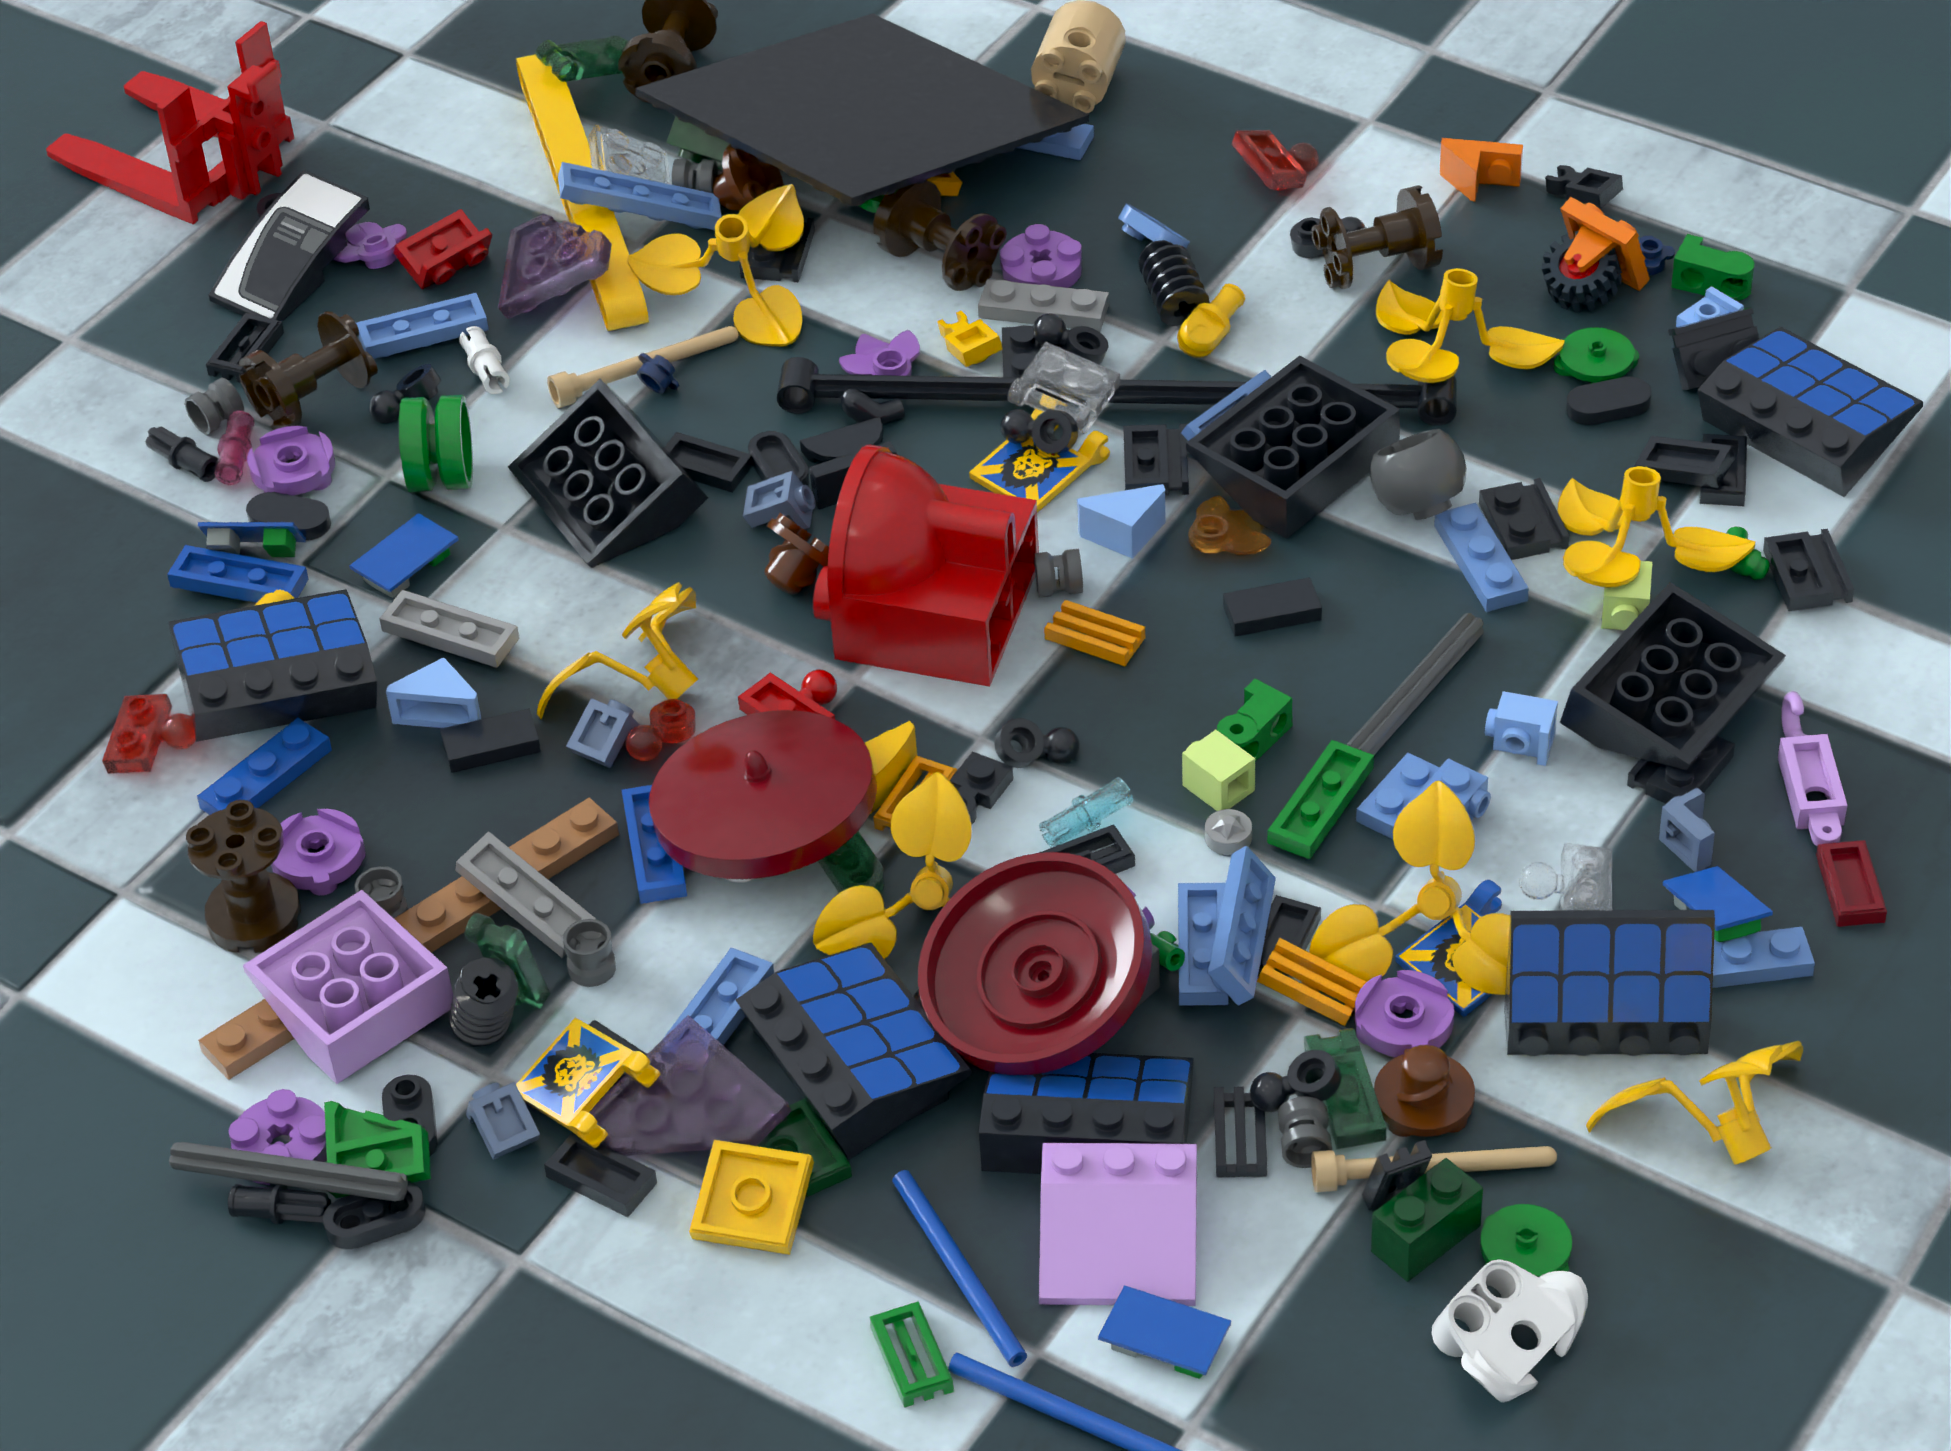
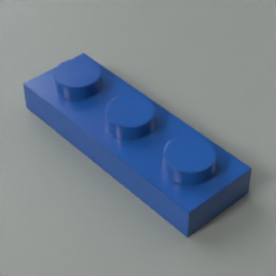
M189 545L184 546L167 574L170 587L255 603L265 594L273 593L276 590H284L294 598H298L309 580L305 566Z
M296 718L197 795L200 809L211 815L225 809L229 803L235 800H248L253 804L254 808H259L332 751L329 737L300 718Z
M652 785L622 790L640 904L687 896L683 866L664 851L655 832L649 808V795Z

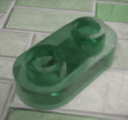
M859 831L839 849L818 861L839 893L847 888L860 885L874 887L880 894L884 889L883 867Z

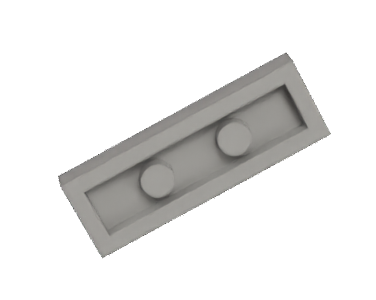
M987 279L978 303V317L1034 324L1039 316L1053 313L1063 319L1066 328L1072 329L1077 326H1086L1101 332L1109 307V292Z
M401 590L379 618L383 632L498 668L520 639L516 625L405 590Z
M489 831L456 861V872L561 958L566 955L563 945V934L566 929L574 922L583 919H596Z

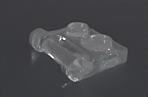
M1045 342L1023 375L1014 380L1009 389L1007 399L1018 406L1026 404L1043 412L1047 410L1065 411L1075 419L1078 432L1085 434L1120 386V373ZM1037 387L1044 391H1047L1053 395H1056L1060 398L1079 405V407L1076 408L1072 405L1055 399L1049 395H1046L1042 392L1035 390V388Z

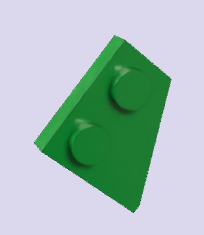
M334 1101L324 1102L327 1163L404 1173L408 1181L412 1183L431 1179L428 1132L421 1125L404 1120H388L382 1114L367 1110L363 1113L344 1108L340 1103ZM329 1192L335 1198L349 1196L348 1194Z

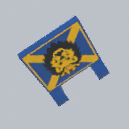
M1485 880L1479 884L1467 901L1458 907L1463 911L1462 918L1466 929L1470 933L1474 923L1480 917L1496 913L1501 909L1502 901L1497 897L1502 892L1501 887L1491 880ZM1448 916L1395 956V961L1405 970L1422 972L1440 981L1448 991L1447 997L1453 1003L1454 1010L1465 1017L1493 994L1475 990L1458 976L1453 966L1452 958L1456 949L1465 940L1459 936L1453 918Z

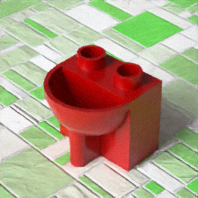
M870 444L862 447L848 469L839 494L831 530L828 566H824L818 575L813 597L815 618L831 621L834 659L990 687L1035 578L1034 553H1039L1037 500L938 484L921 466L907 458L893 454L887 447Z

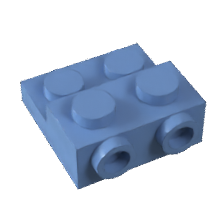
M1407 753L1357 808L1356 822L1393 839L1395 821L1404 807L1423 793L1433 782L1438 780L1446 784L1457 795L1472 821L1474 817L1480 818L1489 806L1491 794L1488 792V777L1449 758L1441 767H1437Z

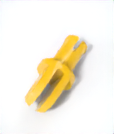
M1228 283L1222 287L1211 303L1199 304L1182 323L1178 331L1177 341L1179 348L1186 355L1193 358H1204L1212 353L1230 332L1231 325L1229 319L1244 304L1246 299L1243 291L1238 286Z

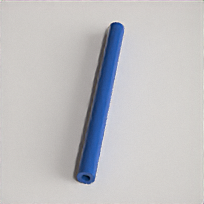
M902 1170L898 1172L892 1179L894 1186L1008 1365L1011 1367L1019 1366L1026 1360L1027 1353L910 1171Z
M958 1352L953 1355L949 1363V1372L1128 1451H1182Z

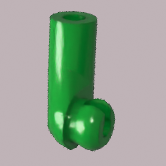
M1737 526L1731 527L1726 532V534L1748 539L1749 535L1744 528ZM1754 548L1751 553L1739 563L1729 568V570L1742 576L1749 575L1754 580H1760L1768 573L1770 563L1767 558L1761 556L1760 551Z
M1161 931L1157 935L1150 933L1152 944L1159 948L1160 966L1170 971L1178 970L1185 961V953L1179 948L1178 944L1174 943L1177 940L1175 936L1168 931Z

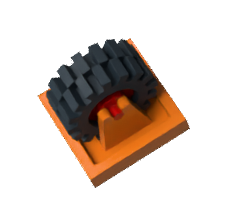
M1570 197L1560 208L1568 232L1561 236L1563 244L1559 245L1554 241L1550 245L1552 253L1545 252L1543 256L1545 262L1542 263L1543 277L1552 300L1556 304L1560 302L1563 309L1568 310L1572 304L1574 312H1582V305H1587L1588 310L1591 311L1596 309L1594 302L1598 300L1603 306L1608 303L1607 293L1615 296L1618 292L1616 285H1621V282L1641 291L1650 278L1645 264V257L1642 254L1638 240L1639 235L1635 228L1625 221L1620 220L1616 222L1605 216L1592 203L1583 204Z

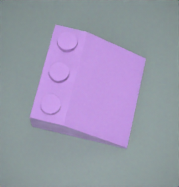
M360 890L243 965L247 976L307 1056L336 1084L448 1012L452 1004L453 992L448 968L363 890Z
M1043 1143L1039 1304L1114 1305L1125 1285L1186 1306H1196L1197 1144Z

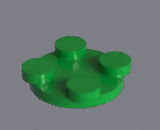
M1599 327L1584 328L1569 334L1564 339V346L1559 351V355L1554 359V371L1559 375L1573 376L1590 382V384L1621 378L1638 365L1639 353L1634 349L1630 340L1619 332Z
M1517 1204L1502 1208L1484 1220L1480 1248L1486 1262L1485 1265L1493 1260L1509 1261L1539 1277L1553 1271L1569 1272L1568 1262L1572 1252V1236L1564 1219L1554 1212L1537 1205Z

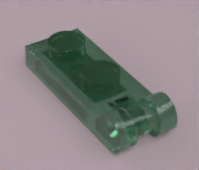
M620 36L581 40L579 42L558 45L552 40H546L538 46L535 55L545 66L552 67V73L561 82L621 74L622 71L618 69V62L628 41Z
M480 913L472 915L465 928V938L478 945L483 957L503 961L514 971L518 981V996L515 1005H522L525 1002L541 1009L550 992L522 931L509 925L496 926L492 918Z
M1353 1028L1338 1030L1337 1036L1321 1038L1320 1034L1304 1036L1305 1052L1323 1050L1329 1053L1341 1071L1342 1080L1340 1087L1333 1096L1322 1101L1328 1110L1329 1126L1336 1149L1386 1141L1387 1128L1355 1030Z

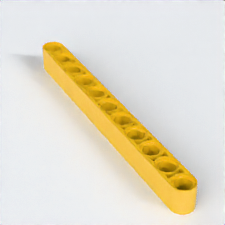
M553 50L516 58V66L522 91L560 196L558 173L562 162L598 169L557 55ZM560 198L607 331L648 323L649 318L644 294L638 278L628 265L627 256L629 252L614 211L591 204L579 205Z

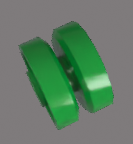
M464 395L440 396L435 408V420L431 404L426 398H402L399 411V449L405 485L408 492L432 491L437 482L438 468L441 481L446 489H471L473 479L472 434L468 406Z

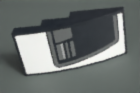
M303 170L274 200L242 241L209 293L210 301L242 316L248 313L283 322L325 281L322 269L347 246L345 233L370 210L368 197Z

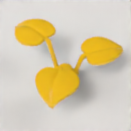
M793 184L778 187L758 196L746 204L737 215L728 214L718 219L715 224L716 238L708 240V248L702 258L697 242L683 234L660 236L649 242L639 251L627 256L629 267L644 285L658 293L673 296L688 293L700 285L701 273L699 268L708 265L715 251H718L719 255L728 261H740L752 298L742 300L735 308L733 322L739 335L746 341L756 345L778 347L793 344L800 335L802 311L797 298L791 291L780 285L769 286L759 294L747 255L750 246L755 248L759 243L766 250L782 251L792 247L801 238L804 230V218Z
M1450 269L1444 273L1440 296L1436 303L1401 289L1391 280H1388L1377 299L1376 318L1381 326L1390 331L1410 335L1417 333L1420 329L1428 332L1439 327L1432 346L1417 339H1403L1392 343L1387 349L1386 361L1394 371L1420 382L1435 383L1445 381L1457 372L1459 366L1458 356L1453 352L1440 348L1449 320H1464L1472 310H1474L1481 343L1490 346L1489 356L1505 366L1517 369H1532L1541 366L1563 348L1565 340L1504 326L1490 328L1487 332L1481 309L1483 299L1475 297L1478 278L1473 272L1465 269Z
M1637 466L1625 471L1620 500L1591 490L1572 478L1562 491L1558 502L1557 512L1565 528L1571 532L1593 536L1601 533L1603 530L1613 532L1619 529L1618 537L1613 547L1598 541H1581L1569 546L1563 555V566L1570 575L1600 587L1622 586L1630 583L1638 576L1640 559L1633 554L1622 552L1621 550L1624 547L1631 520L1638 522L1646 521L1656 510L1659 514L1666 543L1670 547L1676 548L1675 559L1692 569L1705 572H1719L1729 569L1754 550L1756 541L1701 527H1682L1675 530L1673 534L1665 508L1666 497L1658 496L1661 476L1657 471L1648 467Z
M680 582L667 588L649 606L639 612L623 631L622 636L624 639H627L640 626L643 632L638 640L642 643L648 637L659 653L644 667L650 673L648 677L598 651L588 652L552 679L539 701L537 716L542 720L552 693L562 682L571 675L595 663H602L641 683L648 691L656 686L671 703L678 699L698 678L672 651L662 634V630L666 620L685 610L696 609V592L693 588L688 587L679 593L682 588Z
M933 773L922 784L904 796L892 814L890 829L899 849L911 857L926 855V866L916 875L910 892L905 894L893 906L884 909L882 895L874 887L860 885L841 891L829 901L816 921L813 943L818 950L832 955L871 942L885 959L891 953L897 940L896 927L889 917L896 915L913 902L924 910H935L941 906L944 907L950 900L948 896L953 887L952 877L934 859L936 857L946 862L960 859L970 844L972 824L963 798L955 786L942 773Z
M1438 780L1433 782L1423 793L1404 807L1398 815L1393 828L1394 845L1401 858L1414 867L1430 865V874L1433 878L1420 890L1417 904H1414L1410 909L1380 928L1377 916L1370 907L1361 904L1343 906L1332 912L1318 927L1311 941L1309 953L1368 982L1370 979L1381 974L1383 977L1391 965L1393 949L1384 935L1392 932L1419 913L1432 920H1442L1451 916L1459 936L1465 940L1456 949L1452 958L1453 966L1458 976L1468 986L1477 991L1505 995L1510 915L1504 913L1487 914L1480 917L1474 923L1471 933L1466 929L1462 918L1463 911L1457 907L1462 898L1461 888L1456 880L1446 876L1443 871H1439V866L1447 870L1463 868L1472 857L1475 848V833L1469 814L1461 800L1446 784Z
M1795 1041L1781 1046L1774 1045L1750 1052L1739 1058L1736 1062L1725 1064L1699 1080L1701 1086L1720 1078H1724L1727 1082L1735 1107L1717 1115L1721 1124L1719 1126H1716L1672 1081L1666 1080L1664 1077L1643 1082L1618 1092L1593 1113L1586 1127L1590 1133L1606 1112L1648 1095L1668 1093L1674 1096L1709 1132L1713 1143L1721 1139L1723 1140L1734 1165L1745 1162L1772 1148L1754 1107L1750 1081L1756 1074L1769 1076L1772 1064L1778 1060L1800 1061L1803 1045L1801 1041ZM1737 1077H1739L1742 1096L1736 1081Z

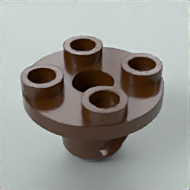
M731 144L726 147L723 153V172L713 180L714 195L719 198V203L729 210H741L758 196L785 186L779 168L769 163H763L758 160V157L744 150L735 149Z
M779 513L776 519L772 518L769 521L767 527L783 537L785 541L771 549L769 563L764 569V573L775 587L788 594L796 595L800 593L803 587L811 585L816 580L819 564L828 566L829 547L816 537L810 544L807 543L812 535L785 515Z
M1418 1045L1404 1050L1403 1055L1392 1059L1384 1065L1375 1079V1107L1380 1116L1387 1122L1389 1131L1399 1137L1410 1135L1426 1137L1442 1135L1448 1132H1459L1466 1127L1468 1117L1474 1107L1475 1086L1469 1072L1459 1062L1448 1057L1440 1048L1432 1045Z

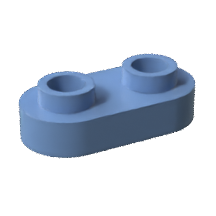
M1126 203L1118 217L1124 222L1121 230L1140 241H1143L1146 236L1153 242L1165 240L1173 245L1183 246L1186 249L1190 243L1189 240L1130 204Z

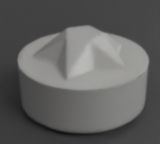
M1233 809L1219 810L1211 814L1205 822V841L1207 846L1214 852L1222 855H1232V853L1245 846L1249 847L1252 842V822L1250 818L1243 812Z

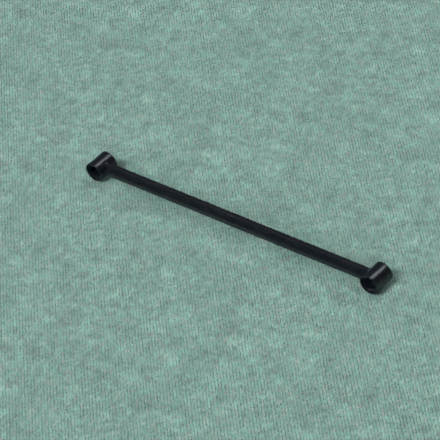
M794 357L788 359L782 365L777 391V403L783 410L789 413L801 414L809 411L814 406L815 398H841L846 390L856 388L871 399L1215 405L1246 382L819 374V369L814 362L807 358ZM1454 375L1441 382L1427 383L1418 381V385L1354 384L1397 408L1418 409L1420 419L1429 425L1441 426L1448 424L1455 418L1457 413V380Z

